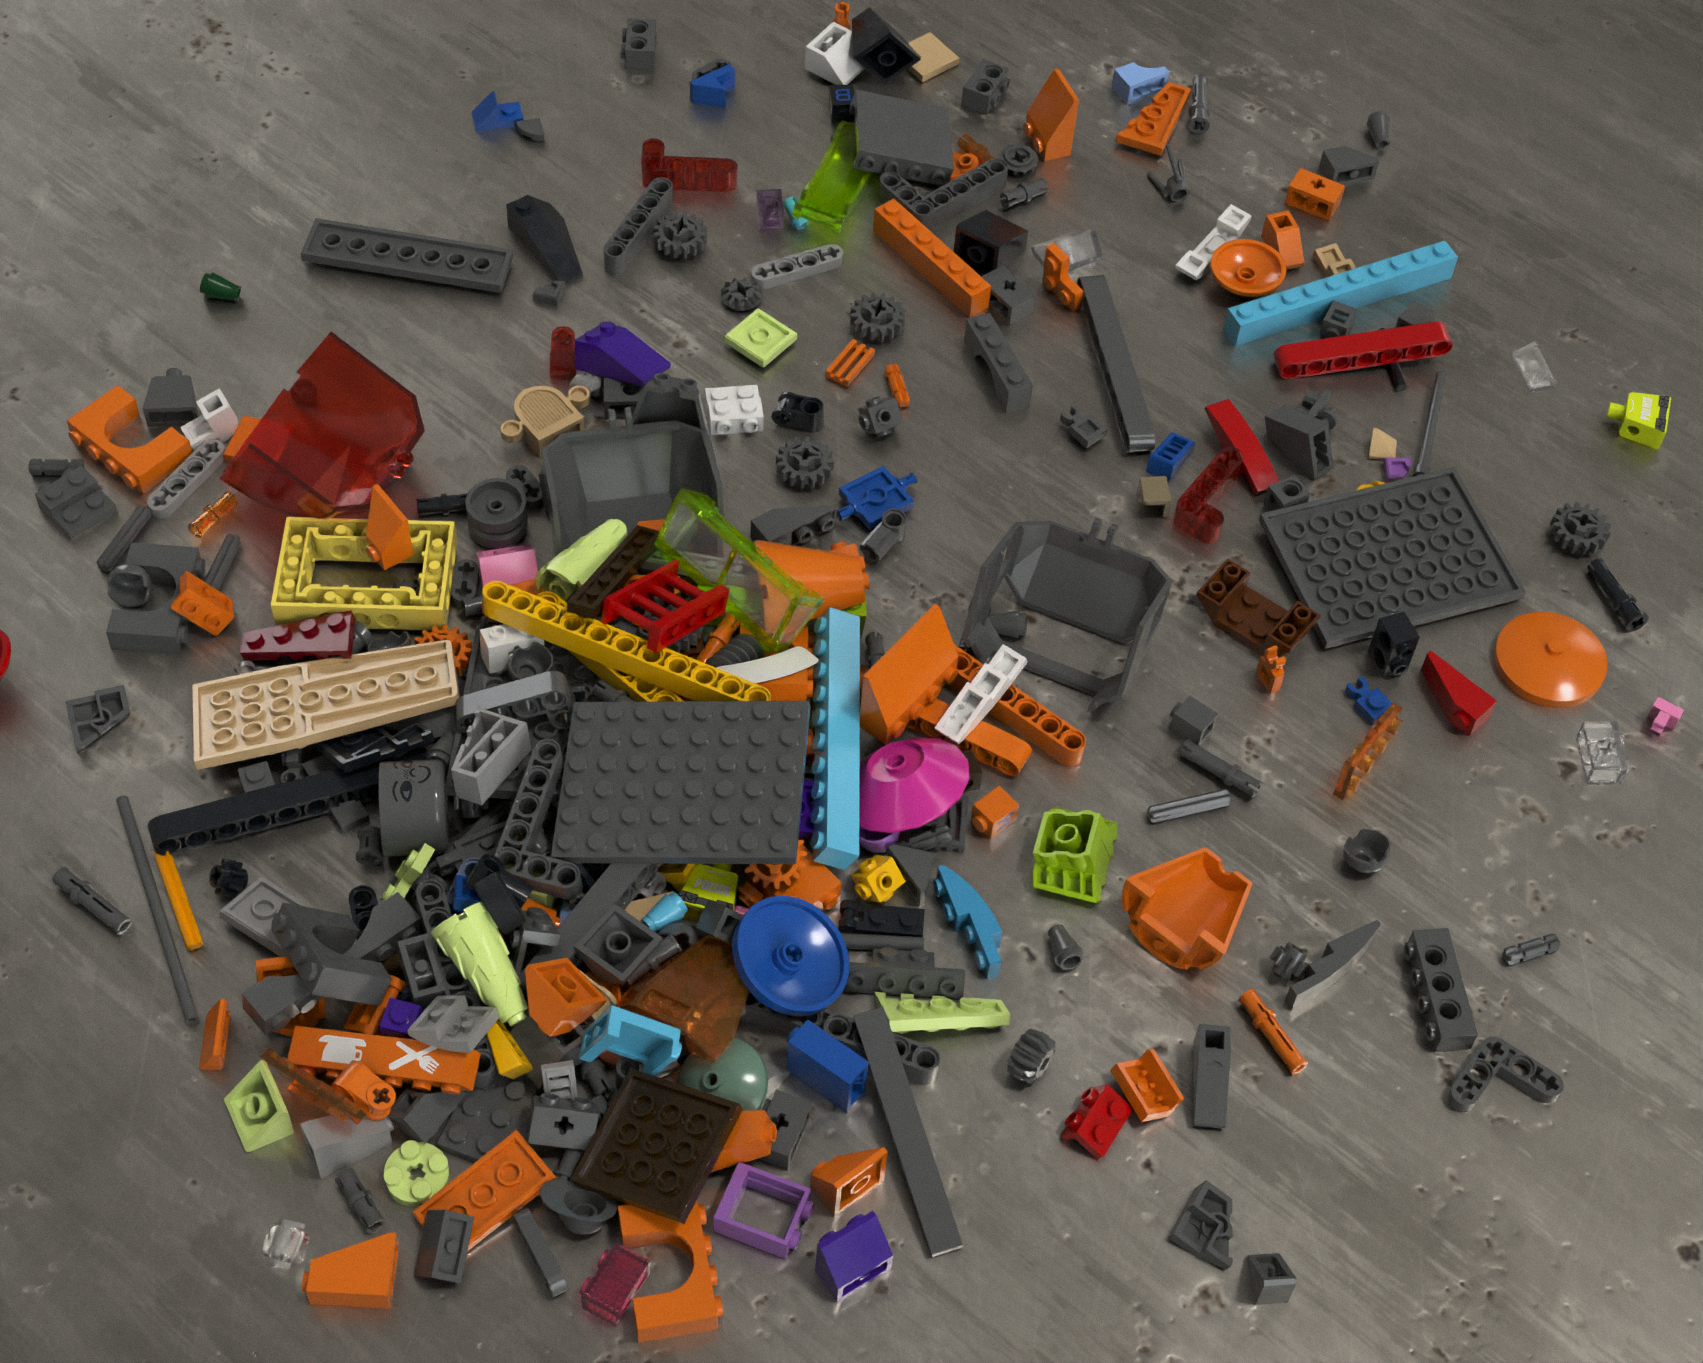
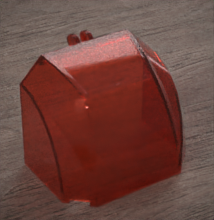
M331 331L297 370L300 377L290 390L287 391L283 388L219 478L247 497L291 517L330 519L360 514L370 510L372 487L378 484L385 491L394 477L401 478L406 473L405 466L409 467L414 461L411 451L425 432L416 395Z

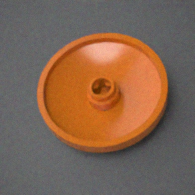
M1531 612L1512 619L1501 630L1494 647L1495 666L1506 685L1524 699L1542 706L1564 708L1588 701L1598 692L1607 673L1608 662L1606 652L1595 634L1575 619L1558 613Z

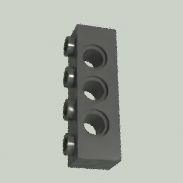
M1449 929L1413 930L1408 942L1405 943L1404 953L1406 959L1410 960L1412 965L1411 979L1413 986L1418 988L1420 1013L1425 1014L1427 1022L1425 1027L1426 1037L1428 1041H1432L1434 1052L1471 1050L1478 1034Z

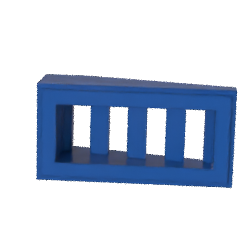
M1171 432L1150 455L1146 468L1147 473L1154 476H1166L1167 481H1169L1192 451L1195 442Z

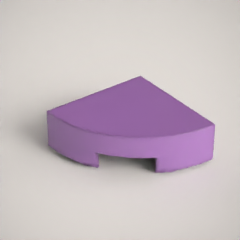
M1385 458L1383 467L1386 483L1404 479L1409 472L1411 458Z

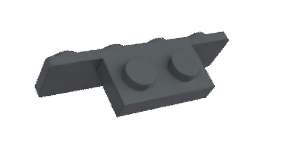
M884 947L873 949L872 963L849 962V976L842 992L872 994L875 992H886L888 995H901L902 993L914 994V996L932 997L934 995L961 999L964 994L965 970L935 967L934 952H927L923 949L905 951Z

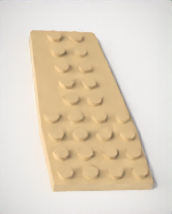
M441 640L353 654L352 659H342L340 656L289 664L192 684L194 763L196 769L200 770L265 755H273L454 706L460 695L451 641Z

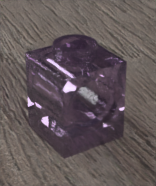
M781 189L756 190L758 229L783 228L784 206Z

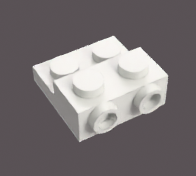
M757 385L705 388L711 435L763 431L764 416Z

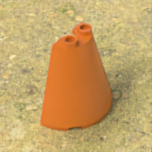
M756 540L753 543L754 561L757 562L761 581L764 615L768 633L818 618L829 607L842 610L865 602L864 590H870L868 573L862 574V572H865L864 556H853L763 540Z
M1203 847L1129 876L1122 890L1123 911H1127L1131 922L1128 925L1131 931L1153 956L1179 969L1187 970L1189 967H1199V970L1214 965L1226 953L1253 882L1237 870L1233 873L1226 871L1223 868L1222 859L1207 847Z

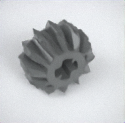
M1035 1029L1027 1030L1025 1034L1021 1035L1011 1051V1056L1007 1060V1071L1013 1074V1077L1028 1084L1037 1082L1052 1061V1056L1055 1053V1041L1042 1031L1040 1032Z

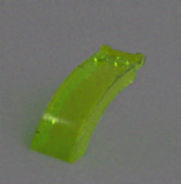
M842 120L836 127L832 141L819 168L810 182L803 188L800 199L795 204L792 217L797 219L802 217L831 227L832 231L840 233L844 224L852 216L874 173L852 168L857 155L855 124Z

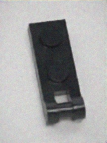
M846 899L840 903L842 918L839 920L838 930L840 933L923 937L925 909L861 904L854 900ZM854 917L863 918V922L854 920Z

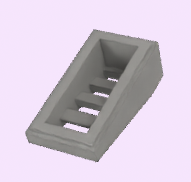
M573 1060L541 1065L544 1093L555 1094L560 1099L573 1100V1098L578 1097ZM568 1075L566 1078L549 1080L552 1077ZM563 1116L561 1121H559L558 1123L562 1124L564 1119H567L568 1117Z

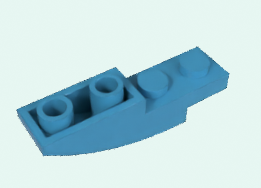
M945 865L938 866L936 879H933V887L936 895L941 896L943 899V912L946 920L952 922L955 931L964 929L968 943H973L976 950L974 953L976 964L979 969L984 970L986 978L990 979L999 976L1001 959L996 948H1000L1002 930L995 916L982 897L968 882Z

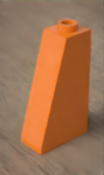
M765 1110L741 1112L711 1172L737 1165L738 1162L744 1163L771 1154L772 1142H775L777 1138V1128Z

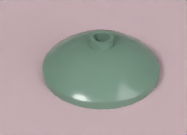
M717 1037L703 1042L688 1055L680 1069L677 1083L739 1103L743 1111H756L761 1109L766 1098L768 1074L762 1057L751 1045L733 1037ZM717 1075V1083L711 1086L710 1081L712 1077Z

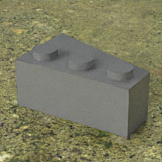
M477 707L474 713V722L472 726L469 725L467 739L465 744H461L451 772L456 796L483 805L532 749L526 722Z

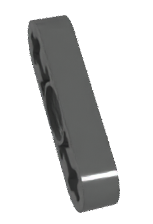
M526 1208L512 1215L516 1230L551 1297L553 1298L567 1291L568 1285L530 1210Z

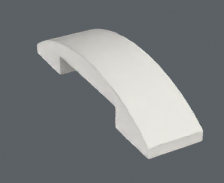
M1231 204L1217 219L1216 227L1194 251L1189 250L1175 265V269L1195 280L1211 271L1210 263L1214 251L1222 244L1238 239L1250 222L1252 215Z

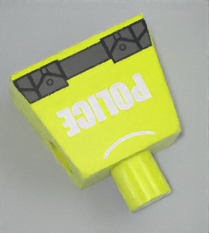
M1631 392L1628 394L1624 405L1610 402L1606 417L1620 421L1618 431L1620 436L1659 450L1667 432L1671 397Z
M703 864L696 866L679 894L688 909V912L683 915L684 919L698 922L709 899L731 910L735 909L739 876L736 873L730 872L732 864H713L712 867Z

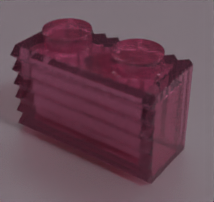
M618 1243L614 1244L611 1251L606 1249L597 1264L599 1270L593 1278L587 1277L579 1292L582 1295L581 1303L585 1311L594 1314L615 1327L651 1273V1261Z

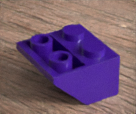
M873 1210L864 1216L863 1214L854 1216L849 1220L846 1227L838 1232L833 1230L826 1233L817 1244L815 1272L836 1302L892 1268L893 1253L878 1217Z

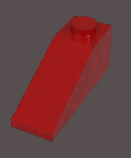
M1430 650L1425 657L1421 671L1447 719L1455 727L1463 730L1470 736L1491 717L1497 700Z

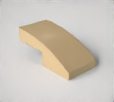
M1337 243L1315 249L1312 254L1316 263L1327 277L1356 268L1351 258L1345 260Z

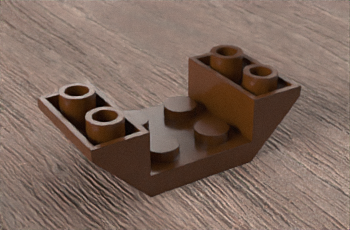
M1227 558L1196 594L1213 624L1261 655H1264L1266 649L1275 645L1278 647L1277 654L1290 653L1320 619L1321 615L1299 601L1289 611L1249 588L1247 584L1251 572Z

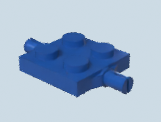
M882 466L839 487V495L846 502L847 506L837 510V518H839V521H842L851 515H855L870 530L882 521V515L888 509L895 508L906 512L914 508V500L907 493L906 488L917 483L914 473H910L899 479L891 475Z

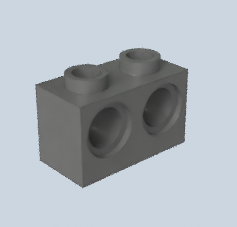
M628 18L627 28L622 29V43L626 44H621V59H625V69L654 70L657 39L656 20Z
M982 59L963 86L961 105L987 115L992 107L997 106L1002 92L1006 93L1009 88V68Z

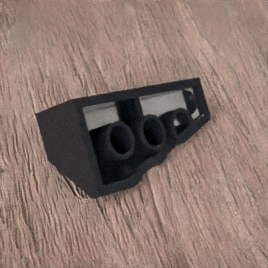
M526 195L506 204L508 227L556 281H565V285L583 277L564 218L550 203Z

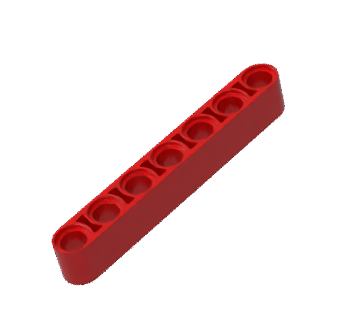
M1430 322L1286 344L1278 347L1274 351L1273 356L1280 376L1284 379H1294L1442 356L1452 349L1453 343L1443 322Z

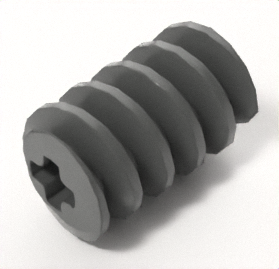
M739 634L713 654L712 657L707 659L705 664L717 668L719 666L764 658V649L761 643L753 636Z

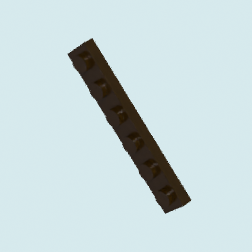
M637 525L568 600L567 612L577 614L582 618L594 619L601 612L605 597L620 590L662 543L663 532Z

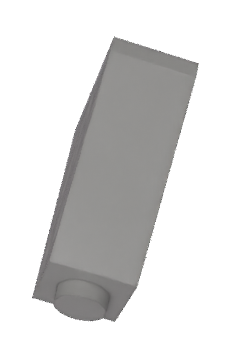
M353 1109L305 1121L300 1124L307 1153L321 1179L392 1145L390 1132L394 1130L389 1116L380 1121H372L358 1110Z

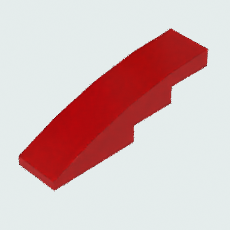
M1229 399L1204 408L1225 455L1231 454L1239 474H1245L1254 495L1266 492L1269 485L1280 481L1257 437Z

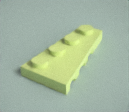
M886 992L874 993L876 1008L884 1007L891 1031L897 1034L924 1030L926 1032H936L939 1029L952 1028L955 1030H966L970 1027L994 1029L998 1026L1009 1025L1010 1013L1002 1000L961 997L959 1003L945 998V996L932 995L930 1001L914 999V994L901 993V999L885 998Z

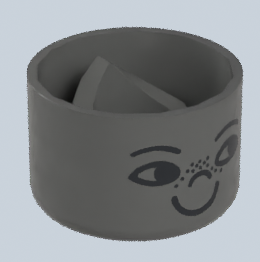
M431 759L380 762L379 815L384 857L408 856L412 850L418 852L424 843L435 849L432 855L442 854L448 849L449 806L448 795H445L446 769L442 761Z

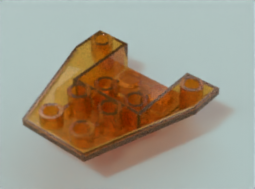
M707 934L630 987L618 1001L616 1007L680 1029V1034L685 1037L689 1052L715 1063L733 1040L749 990L737 972L733 959L732 944Z

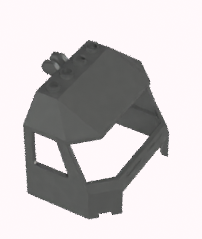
M1095 518L1089 535L1052 521L1015 522L981 565L962 635L966 646L971 647L977 660L985 664L989 662L992 656H995L1002 644L1006 645L1027 658V664L1024 666V669L1095 696L1087 712L1097 709L1099 705L1107 702L1112 703L1120 700L1131 684L1158 629L1173 582L1172 579L1154 559L1114 545L1113 542L1119 528L1118 525L1112 524L1109 527L1105 541L1098 539L1097 536L1102 527V519ZM1007 548V551H1006V554H1005V558H1004L1003 552H1004L1005 549ZM1003 578H1005L1017 601L1022 606L1122 644L1133 640L1123 672L1106 679H1101L1002 641L990 622L988 613L992 599Z

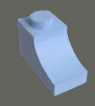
M1132 62L1114 69L1111 88L1126 104H1130L1157 94L1168 83L1169 71L1165 66L1145 68Z

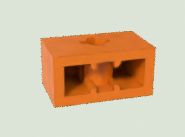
M1300 168L1289 184L1285 204L1330 221L1341 204L1345 185Z

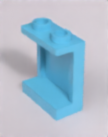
M611 1005L583 1031L579 1059L591 1063L604 1050L643 1063V1072L656 1076L658 1073H662L664 1068L671 1062L678 1059L682 1049V1044L679 1042L681 1029Z

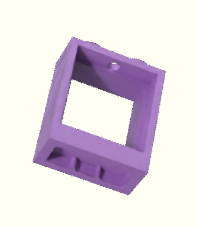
M738 1162L713 1217V1231L786 1259L790 1249L796 1250L802 1236V1231L799 1230L802 1221L808 1222L812 1214L814 1203L810 1201L811 1189ZM747 1187L797 1206L783 1239L733 1220Z

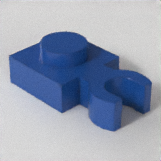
M1360 676L1356 683L1360 689L1354 688L1350 683L1347 684L1345 689L1346 695L1356 700L1354 707L1371 726L1394 714L1396 707L1378 688L1370 691L1368 689V682Z

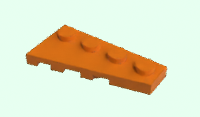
M1168 82L1153 97L1152 102L1148 106L1145 105L1141 109L1140 114L1127 124V128L1124 131L1121 130L1116 135L1115 142L1161 156L1190 97L1191 88Z

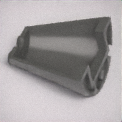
M666 373L655 374L654 379L644 386L632 414V425L676 420L706 430L715 458L697 382L689 378L670 377Z

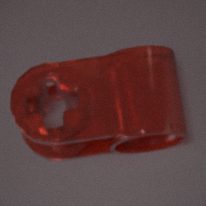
M561 326L552 331L550 376L576 375L575 333L569 327Z

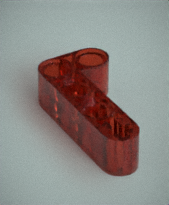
M656 138L648 139L642 145L641 179L642 184L646 188L654 179L661 177L667 178L672 182L673 190L731 192L737 188L738 165L732 159L665 156L664 143Z
M1234 447L1223 448L1177 501L1173 518L1174 525L1203 543L1212 544L1220 538L1224 515L1213 506L1239 476L1243 461V454L1239 449Z

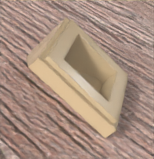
M1373 428L1368 458L1382 461L1385 458H1395L1397 440L1380 429Z

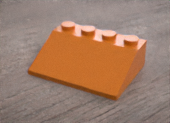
M934 604L863 675L860 728L885 745L894 737L898 738L905 730L906 724L911 719H917L922 713L924 706L929 701L933 702L940 694L941 688L946 683H952L958 674V654L941 608L937 604Z

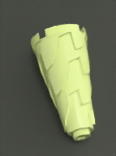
M608 519L587 535L580 537L568 549H564L536 573L535 583L538 591L544 587L546 591L557 594L567 603L628 536L626 525L618 519Z
M481 901L463 909L464 912L458 916L454 914L436 926L431 931V934L444 954L451 958L464 979L469 980L482 1002L489 1007L497 1008L499 1020L502 1024L508 1022L510 1026H513L527 1017L525 1011L528 1009V1005L520 988L521 981L508 957L510 953L498 926Z

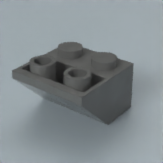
M528 1009L525 1011L527 1017L518 1022L510 1034L532 1065L533 1070L525 1075L541 1091L544 1089L541 1065L573 1060L574 1067L584 1061L579 1059L584 1030L578 1025L569 1033L549 1037L539 1029L538 1024L529 1015ZM561 1076L549 1078V1080L558 1079Z

